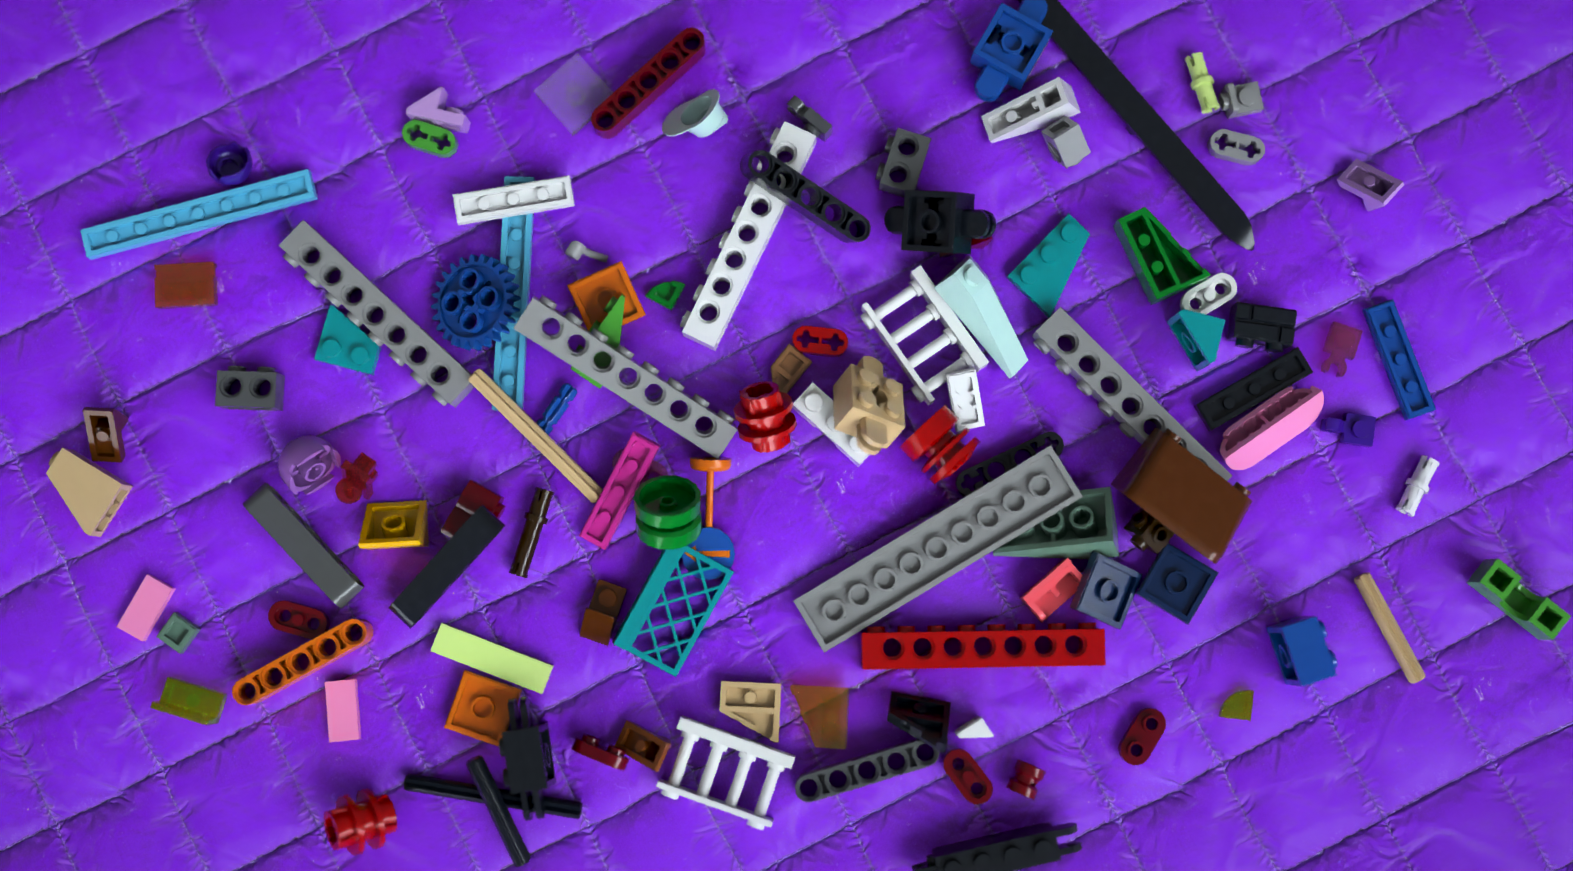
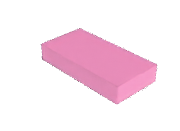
M147 574L116 627L140 641H146L176 589L151 574Z
M357 679L325 682L329 742L362 739Z

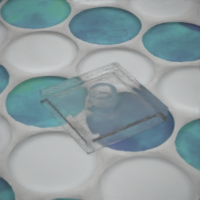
M578 53L533 90L572 136L591 121L593 111L613 93Z

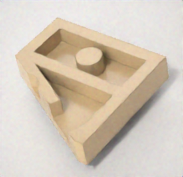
M721 680L719 711L767 737L772 742L779 743L781 683Z

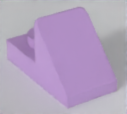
M439 87L406 109V115L411 121L420 120L444 129L468 134L470 121L466 115H463L464 112L453 107H447L444 110L448 97L444 87Z
M1357 158L1337 179L1340 187L1363 199L1367 211L1384 207L1404 186L1403 181Z

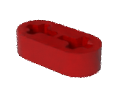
M801 326L795 330L792 336L794 348L802 354L839 357L845 353L848 347L846 334L838 329ZM807 332L809 333V338L818 339L819 342H810L808 347H802V342L797 341V338L802 337L803 333ZM833 336H838V340L843 342V346H838L837 351L831 350V345L821 344L822 340L830 341Z

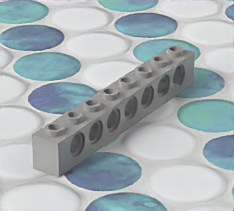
M302 220L279 244L286 252L282 257L294 268L300 265L306 270L307 273L304 277L317 288L321 284L328 291L325 297L336 307L342 304L348 309L349 312L346 316L358 327L364 324L370 330L368 337L381 347L385 344L392 350L389 356L401 367L406 363L413 370L410 375L420 385L424 386L426 383L435 390L431 395L443 406L449 403L456 408L475 388L468 380L471 376L468 370L306 221ZM314 251H319V259L315 263L309 264V255ZM340 270V279L336 283H330L329 277L331 273ZM356 290H361L362 298L360 301L351 303V294ZM382 309L384 312L382 320L373 323L371 319L372 314L376 310ZM398 329H404V339L401 342L394 343V332ZM422 348L425 349L427 353L426 358L422 362L415 363V352ZM446 368L448 370L447 379L437 383L435 380L436 372L439 369Z
M542 295L540 299L536 296L532 298L513 329L719 459L738 430L736 425L733 424L735 418L721 409L718 413L708 408L710 402L696 393L693 397L683 392L684 385L671 377L666 381L657 375L660 370L647 361H644L641 365L632 359L634 353L619 344L617 348L607 343L609 337L599 330L593 328L590 332L581 326L583 320L569 311L566 315L555 309L558 304L548 297ZM547 318H555L560 324V330L555 334L547 333L543 329V321ZM578 334L584 337L586 345L583 349L574 350L569 346L568 340L572 335ZM599 351H606L611 355L612 360L607 366H598L594 361L595 354ZM627 367L634 369L637 373L636 379L630 383L623 382L619 377L621 370ZM650 384H657L662 388L661 395L656 399H650L645 395V389ZM682 400L687 404V409L683 414L675 415L670 411V406L674 401ZM703 416L709 417L712 420L711 427L706 431H700L695 427L697 419Z
M1061 307L1032 335L1035 339L1033 343L1037 349L1045 355L1049 353L1056 360L1055 366L1064 375L1070 374L1078 381L1076 383L1077 388L1088 397L1092 395L1099 402L1097 405L1099 410L1109 418L1113 416L1120 423L1119 429L1128 438L1134 437L1142 445L1149 436L1145 433L1143 425L1145 421H1152L1156 428L1162 432L1168 428L1182 439L1178 444L1226 481L1232 477L1189 432ZM1062 337L1069 339L1072 343L1071 351L1061 350L1058 346V339ZM1087 358L1092 362V372L1087 373L1081 370L1079 366L1080 359ZM1102 379H1109L1113 382V393L1108 394L1101 389ZM1124 400H1130L1134 403L1136 409L1133 415L1126 414L1123 411L1122 402Z

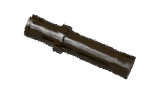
M539 487L535 488L529 512H525L524 518H526L525 525L509 573L524 578L528 577L527 574L543 524L548 522L546 515L554 492Z

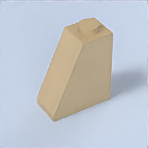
M61 448L60 451H57L49 461L50 467L46 474L84 533L89 536L101 537L133 486L75 450Z

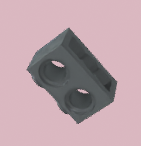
M897 128L895 136L889 135L884 152L889 153L886 164L880 162L875 178L880 181L879 190L900 197H905V190H915L931 138L901 128ZM902 144H909L913 147L914 152L910 155H904L898 148ZM894 171H900L905 175L906 179L903 182L896 183L891 180L889 175Z
M228 366L227 371L217 370L215 406L234 410L283 411L285 376L275 372L276 368L257 367V372L246 371V367ZM239 380L241 383L240 391L232 395L231 385ZM269 381L271 385L270 391L262 396L260 387L264 382Z

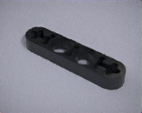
M1047 432L972 466L957 476L955 481L956 490L963 496L971 494L983 486V480L973 485L974 491H970L969 488L963 489L961 486L965 481L963 476L968 475L970 479L980 475L976 469L981 468L984 479L989 483L994 480L987 471L991 463H1000L1004 468V473L1017 466L1014 459L1017 451L1026 450L1032 457L1036 452L1030 444L1035 443V448L1037 449L1045 444V438H1048L1050 442L1056 441L1057 446L1053 449L1057 456H1059L1064 447L1063 439L1055 432Z

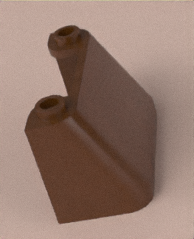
M1155 427L1111 485L1214 564H1217L1224 555L1252 503V500L1248 498L1251 492L1238 482L1234 486L1178 444L1182 439L1167 428L1162 432Z

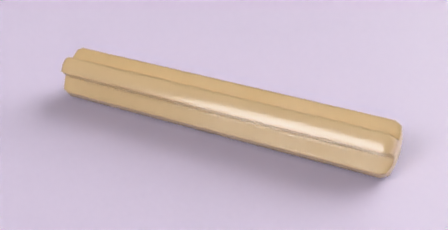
M1367 572L1354 578V582L1406 678L1410 683H1417L1423 680L1426 675L1371 574Z

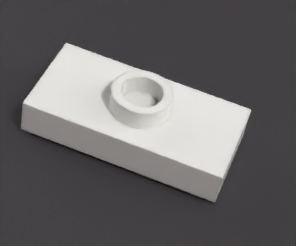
M971 367L945 373L951 411L959 418L954 426L955 431L985 426L976 369Z

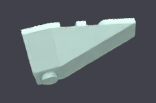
M969 254L934 289L1010 379L1024 366L1028 358L989 277Z

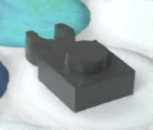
M794 95L787 103V109L794 116L802 120V124L805 125L803 129L816 135V139L819 137L825 142L832 134V125L811 107L808 108L797 96Z

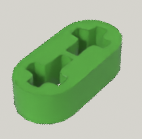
M420 120L409 121L402 129L403 139L414 149L441 158L451 157L458 150L456 137L447 129ZM420 128L421 133L427 136V139L417 137L413 141L410 133L411 131L416 132ZM447 137L451 145L449 147L444 146L443 150H441V147L436 142H433L434 139L443 141Z

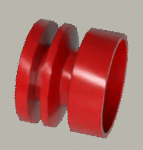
M946 404L900 446V449L912 461L919 459L923 455L928 458V461L921 469L923 473H926L933 465L938 468V471L929 479L934 485L938 481L950 477L972 456L976 446L980 443L975 436L969 443L963 444L961 439L970 432L968 428L961 430L957 434L951 431L959 418Z

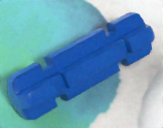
M568 383L562 385L558 391L560 393L558 397L555 396L542 414L544 416L542 420L539 419L537 421V424L548 435L553 430L552 425L557 424L568 408V402L573 401L578 391Z

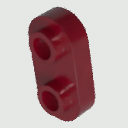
M278 601L271 606L268 613L269 622L275 629L308 639H314L327 632L330 626L329 617L324 611L292 601ZM285 610H288L291 614L288 621H285L282 617ZM314 618L319 621L317 629L311 627V621Z
M1144 708L1135 715L1118 747L1119 754L1125 762L1132 765H1140L1148 760L1166 728L1165 717L1160 711L1153 708ZM1150 718H1153L1156 722L1153 729H1148L1146 726V722ZM1138 744L1141 750L1138 755L1134 756L1131 753V747Z
M583 734L582 738L575 737L571 748L573 751L619 770L626 769L629 758L624 756L626 750L610 744L608 748L599 745L600 739L588 734Z
M960 748L948 751L943 759V768L962 795L972 804H983L988 801L993 791L992 783L973 757L966 750ZM956 758L963 760V766L960 769H955L952 766V762ZM975 782L980 783L982 786L979 793L971 791V786Z

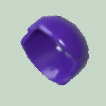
M234 141L228 145H219L211 150L206 160L209 175L216 182L226 186L239 185L247 180L253 168L249 149L247 147L243 148Z

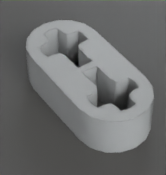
M1227 129L1217 130L1207 142L1208 151L1212 156L1242 165L1251 166L1256 164L1265 153L1264 143L1259 138ZM1222 137L1225 138V144L1233 147L1226 146L1223 150H1220L1219 144L1215 143V141ZM1249 145H1252L1253 151L1257 152V154L1250 158L1247 156V151L1239 148L1246 149Z

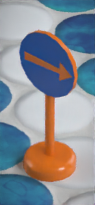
M691 457L690 467L693 470L707 471L705 527L701 529V534L694 542L687 546L730 569L735 557L734 545L726 533L718 528H713L714 472L729 470L732 459L726 457H719V459L715 457ZM684 551L682 559L688 572L698 569L695 557ZM700 560L702 568L710 566L709 564ZM716 568L703 572L705 580L718 579L725 574ZM699 573L693 574L695 577L701 579Z

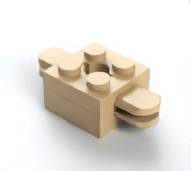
M863 356L857 365L850 364L833 385L834 429L856 437L858 448L867 454L876 455L882 448L887 449L905 428L903 384L884 377L883 364L872 356Z

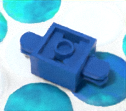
M1022 0L1017 10L1004 3L1000 4L974 49L970 64L981 69L974 84V92L980 100L993 102L1000 96L1006 84L1021 91L1053 33V30L1041 24L1047 13L1048 5L1045 0Z

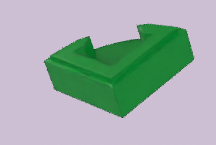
M678 281L664 282L652 287L645 296L672 311L686 285Z

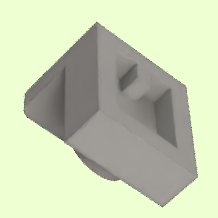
M1258 81L1235 86L1233 82L1227 83L1219 94L1220 108L1226 112L1227 119L1260 113L1264 110Z

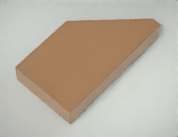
M788 344L771 365L772 382L778 384L780 392L788 394L810 367L812 361Z

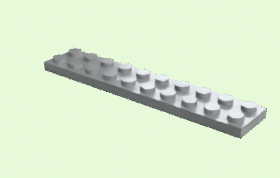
M1050 445L795 599L793 602L825 653L1083 496Z

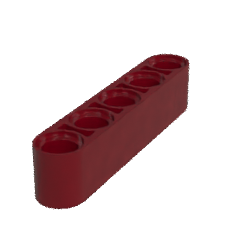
M693 27L681 31L593 111L591 116L596 133L605 139L615 137L701 60L706 51L702 32ZM690 40H696L700 43L697 48L692 50L687 49L685 44ZM669 59L678 61L677 66L673 69H667L663 67V64ZM651 78L657 81L652 88L642 87V83L646 79ZM625 98H633L635 100L630 108H623L620 106V103ZM604 117L613 119V123L606 128L600 127L599 121Z

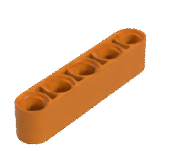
M350 619L239 679L233 686V698L241 705H251L266 700L367 644L373 637L374 630L372 625L365 619ZM355 624L360 625L363 630L362 637L357 641L351 636V629ZM328 639H332L336 644V650L332 655L327 654L324 648ZM302 653L306 654L309 658V665L305 670L300 668L298 664V658ZM275 668H278L283 675L279 684L274 683L271 677ZM248 683L253 684L256 690L252 699L248 698L245 693Z

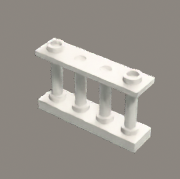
M920 265L911 271L909 276L911 281L908 287L874 310H872L867 302L864 303L861 308L863 314L860 317L869 330L875 329L914 386L911 390L920 403L925 401L929 406L935 400L931 392L946 382L945 373L974 367L977 373L986 367L989 361L953 310L934 289V283ZM922 295L928 303L926 310L889 334L880 320L914 296L919 297ZM939 319L945 327L943 334L906 358L897 344L931 320L936 321ZM956 343L962 351L959 355L960 358L926 382H923L914 368L948 344L954 345Z
M682 715L676 729L682 731L681 736L683 740L669 780L659 779L656 787L662 789L661 794L678 800L680 795L748 819L747 825L760 830H764L765 826L771 828L774 819L765 815L780 772H784L785 767L792 769L795 755ZM699 737L711 741L709 746L712 749L698 789L694 791L680 786L694 742H698ZM729 747L738 750V756L741 758L726 801L708 796L723 751L727 752ZM758 757L768 761L767 766L769 769L755 810L751 811L737 806L751 763L752 761L755 762Z

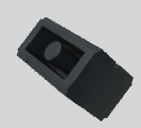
M1236 302L1230 309L1227 341H1234L1235 346L1240 348H1253L1254 344L1265 346V351L1283 352V348L1286 349L1292 346L1294 342L1297 311Z

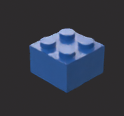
M1298 616L1266 627L1286 685L1303 687L1337 676L1335 670L1337 660L1333 651L1327 648L1324 639L1327 638V631L1321 620L1318 621L1317 616Z

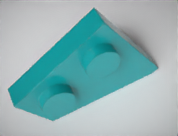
M330 305L314 359L319 362L374 376L382 347L370 339L367 334L348 319L338 308Z

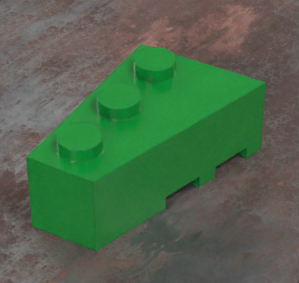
M1146 207L1118 219L1114 224L1113 228L1150 305L1193 287L1211 276L1205 268L1203 269L1190 256L1191 253L1171 236V233Z

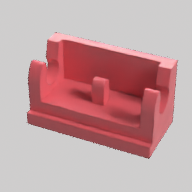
M1065 558L1027 590L1020 599L1042 623L1076 593L1083 575L1068 558Z

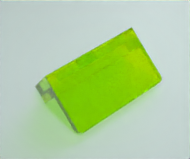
M167 677L160 701H152L150 708L204 725L218 724L228 694L174 677Z

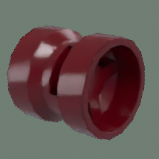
M1018 759L1014 767L1016 770L1015 777L1009 779L1006 787L1034 800L1038 792L1035 786L1039 781L1043 780L1046 771Z

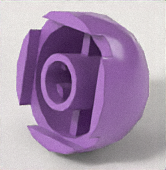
M313 435L302 436L287 443L278 460L279 475L294 494L298 495L300 491H303L305 495L312 494L331 481L334 476L329 473L334 469L335 465L339 469L341 456L325 439Z

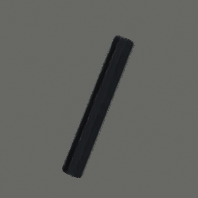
M478 755L469 759L466 766L514 866L520 867L527 864L530 860V854L483 756Z

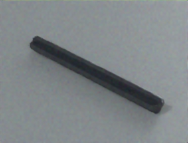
M408 774L404 780V790L484 803L476 784L416 774ZM498 788L508 808L522 810L520 793L511 794L510 790ZM531 794L532 804H533V812H535V810H534V803H533V796H532V794ZM543 796L545 814L574 819L580 818L583 808L581 802Z

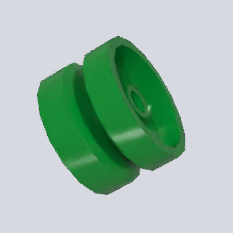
M659 476L640 484L634 495L636 533L639 539L646 545L657 549H677L694 542L701 534L702 529L701 495L697 485L689 479L679 476Z

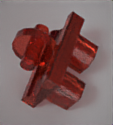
M362 452L353 464L345 460L340 466L343 479L337 483L335 489L337 498L345 504H352L357 502L363 494L364 498L369 500L374 494L372 483L378 477V472L375 470L377 462Z

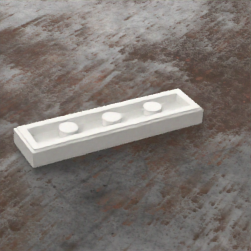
M570 175L453 194L458 225L575 206Z

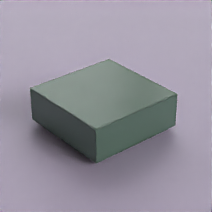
M173 612L156 637L178 653L184 654L201 628L180 613Z

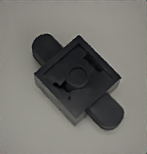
M905 190L904 206L889 208L885 214L884 223L889 232L902 234L901 250L971 254L972 238L986 239L991 237L996 228V219L987 210L974 209L975 194Z
M527 696L520 698L523 726L521 727L518 703L515 698L508 700L511 729L502 732L503 738H499L501 757L505 756L507 769H503V780L505 787H510L511 794L520 793L525 821L533 819L531 791L537 819L545 818L542 789H547L556 783L548 723L533 725L530 701Z

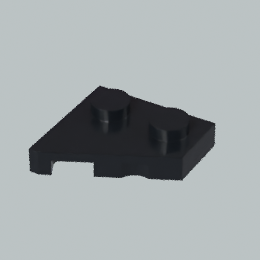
M891 691L887 721L939 752L945 753L951 702Z

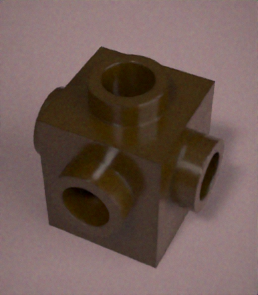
M1142 508L1133 514L1131 520L1124 527L1132 536L1130 542L1143 552L1148 549L1156 554L1168 544L1175 534Z

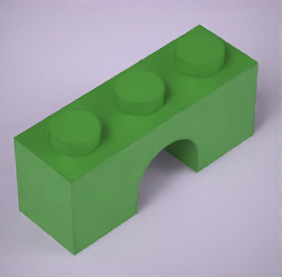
M1484 559L1466 583L1538 640H1554L1571 616L1548 597H1540L1521 585L1519 581L1522 577L1500 559Z

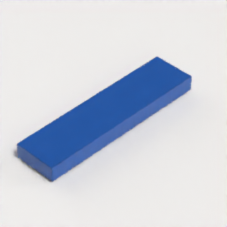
M1391 299L1362 310L1404 419L1408 420L1436 410L1394 300Z

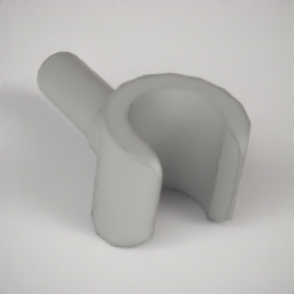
M572 241L565 252L576 261L580 259L582 254L605 263L608 259L607 255L590 250L579 241Z

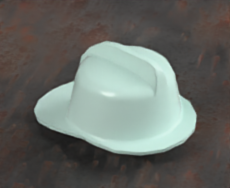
M710 89L700 96L676 107L663 121V133L667 136H676L689 131L703 138L727 123L728 116L719 104V91Z

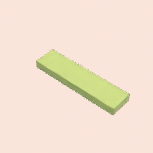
M441 623L430 650L540 694L544 693L554 665L445 623Z

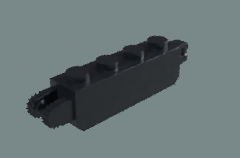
M1072 822L1052 826L1050 823H1040L932 849L931 855L926 856V862L912 865V870L1015 871L1059 861L1063 855L1081 851L1082 846L1079 841L1057 843L1056 837L1070 835L1078 831L1077 823Z

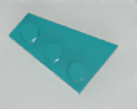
M1068 214L1007 276V279L1048 318L1051 317L1090 233Z

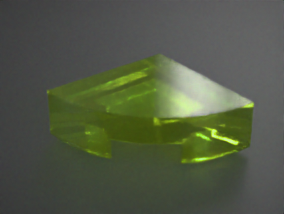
M1242 690L1230 695L1222 704L1219 717L1251 721L1254 690Z

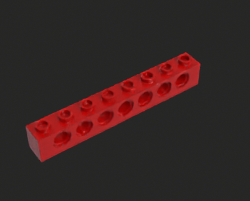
M1048 623V629L1036 630V624H1017L1018 630H1006L1005 624H989L986 631H976L975 625H957V631H945V625L927 626V632H915V626H897V632H885V626L867 627V633H861V669L1106 665L1105 629H1096V623H1078V629H1066V623ZM1072 635L1077 637L1080 643L1079 649L1074 653L1068 652L1065 647L1066 639ZM1013 636L1018 639L1020 647L1016 653L1009 654L1005 650L1004 644L1009 637ZM1040 636L1046 637L1050 643L1048 651L1042 654L1035 649V641ZM953 637L958 640L960 649L956 654L948 655L944 650V643L947 639ZM980 637L986 638L990 644L988 652L983 655L978 654L974 649V643ZM919 638H925L930 644L929 652L923 656L917 655L913 649L915 641ZM888 639H896L900 644V650L895 656H888L884 653L883 645Z

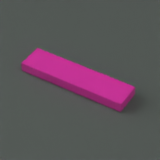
M636 431L632 433L579 534L580 537L603 550L607 549L634 498L635 491L642 483L661 446L660 444Z

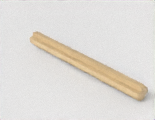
M479 368L473 372L468 379L469 382L591 503H596L603 489L482 369Z

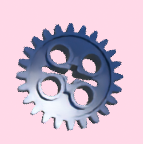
M470 254L469 260L460 257V266L451 263L450 268L452 272L450 274L442 272L445 278L444 283L436 282L440 292L432 293V296L438 299V303L432 304L431 308L438 310V313L432 317V320L440 322L436 330L444 332L442 338L451 341V345L469 351L471 348L481 351L482 346L491 348L492 340L501 342L500 332L510 333L506 325L508 322L516 323V320L511 315L512 313L520 312V309L514 306V302L521 300V297L513 292L520 286L512 282L515 274L508 272L509 267L500 263V260L481 254L480 257Z

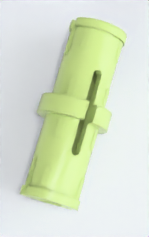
M1196 52L1192 54V59L1190 56H1187L1184 60L1192 79L1190 86L1193 91H1196L1202 114H1208L1213 112L1212 108L1218 110L1220 104L1212 85L1215 81L1213 76L1208 73L1203 58L1204 55L1202 52Z

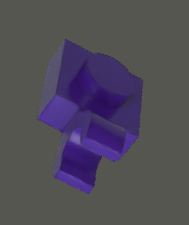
M1347 412L1343 413L1342 420L1330 417L1321 419L1320 431L1340 434L1339 443L1372 447L1376 417Z

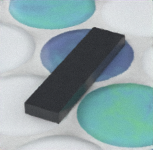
M1297 347L1196 404L1194 407L1208 431H1211L1308 376L1313 371Z

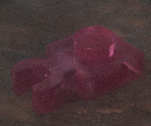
M1335 321L1331 323L1323 347V351L1331 354L1322 363L1321 372H1328L1330 364L1333 363L1338 367L1336 377L1344 376L1347 371V364L1344 360L1345 358L1348 360L1355 358L1363 331Z

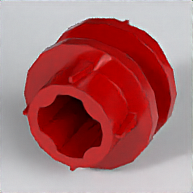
M770 381L753 383L739 391L741 400L733 409L735 419L740 422L737 427L739 437L746 442H751L752 448L760 453L777 451L791 443L790 433L795 430L797 425L795 415L790 412L793 407L791 396L785 392H780L778 384Z
M367 788L358 791L356 803L348 794L339 796L336 801V809L324 813V828L333 850L346 847L352 855H359L365 849V841L373 849L383 847L386 834L393 833L397 829V816L393 803L387 794L375 796Z

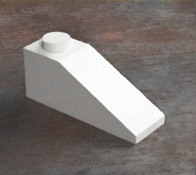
M1058 77L981 117L991 143L1046 128L1064 116L1070 118L1081 111L1072 87Z

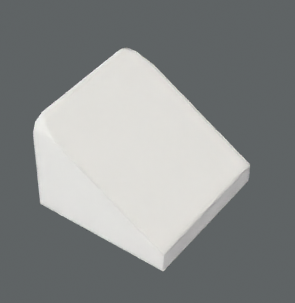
M980 716L974 717L954 732L958 738L994 737Z

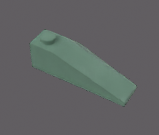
M1111 488L1079 490L1083 496L1082 498L993 551L994 556L1089 559L1092 551L1106 557L1119 556L1118 530Z

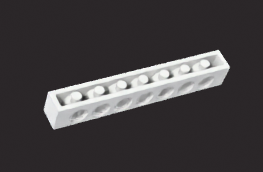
M784 121L781 129L776 127L769 143L773 146L769 153L777 158L778 154L783 151L790 152L793 155V159L785 164L802 174L816 145V135ZM759 161L757 170L761 171L762 163ZM779 173L777 176L781 181L779 187L783 189L786 185V179ZM751 180L744 192L747 199L743 207L738 205L732 216L731 221L735 224L731 232H725L721 238L718 247L722 250L718 258H712L707 267L706 274L709 277L705 285L700 284L694 294L693 300L696 301L692 312L686 311L680 323V327H683L682 334L684 337L716 351L787 205ZM757 203H763L767 205L768 210L763 215H757L753 213L752 207ZM744 229H751L756 235L751 241H743L739 238L740 232ZM732 255H738L743 259V262L739 267L732 268L726 264L727 259ZM717 282H727L730 285L728 292L725 294L716 293L713 289ZM707 307L716 309V317L710 321L702 319L701 312Z

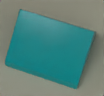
M1183 309L1166 321L1197 372L1216 360L1225 323L1224 319Z

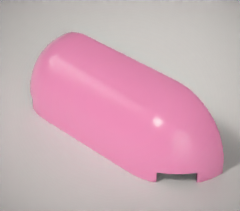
M1290 386L1278 392L1232 424L1223 433V440L1220 446V453L1224 462L1233 470L1250 468L1303 432L1316 420L1324 404L1323 391L1314 386H1311L1310 389H1293V386Z

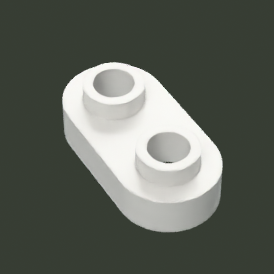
M1215 274L1188 290L1180 300L1181 310L1186 309L1207 315L1230 301L1236 295L1237 283L1229 274ZM1216 285H1221L1224 288V294L1216 292ZM1191 300L1198 301V309H1193L1190 306Z

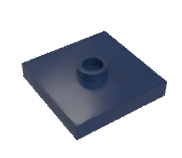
M1168 543L1155 557L1135 594L1183 623L1189 624L1218 572Z
M1092 551L1070 608L1121 630L1143 574Z

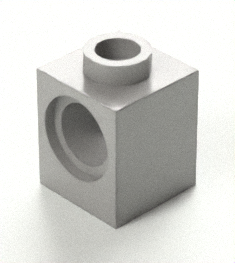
M1067 116L1062 117L1041 131L1053 160L1065 168L1079 164L1085 156L1091 153L1079 124Z

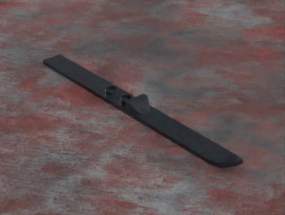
M1045 0L1048 7L1046 16L1041 24L1053 30L1051 39L1127 125L1126 130L1129 134L1136 135L1224 236L1242 248L1253 251L1255 241L1252 226L1244 211L1058 0Z

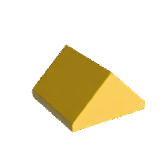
M426 500L367 504L359 539V548L375 550L429 546Z

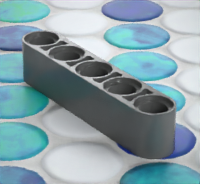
M265 482L243 503L246 510L338 607L343 608L364 588L359 578L268 483Z
M916 738L805 772L797 778L795 791L798 798L802 801L814 802L929 767L938 760L939 751L933 748L932 756L929 759H919L916 753L917 748L921 744L926 743ZM898 752L904 757L903 765L896 769L889 767L887 763L890 754ZM865 761L872 762L875 765V772L870 777H862L858 773L860 764ZM835 770L843 771L846 774V781L841 786H834L829 781L830 774ZM806 779L814 780L818 786L816 792L812 795H806L800 789V784Z

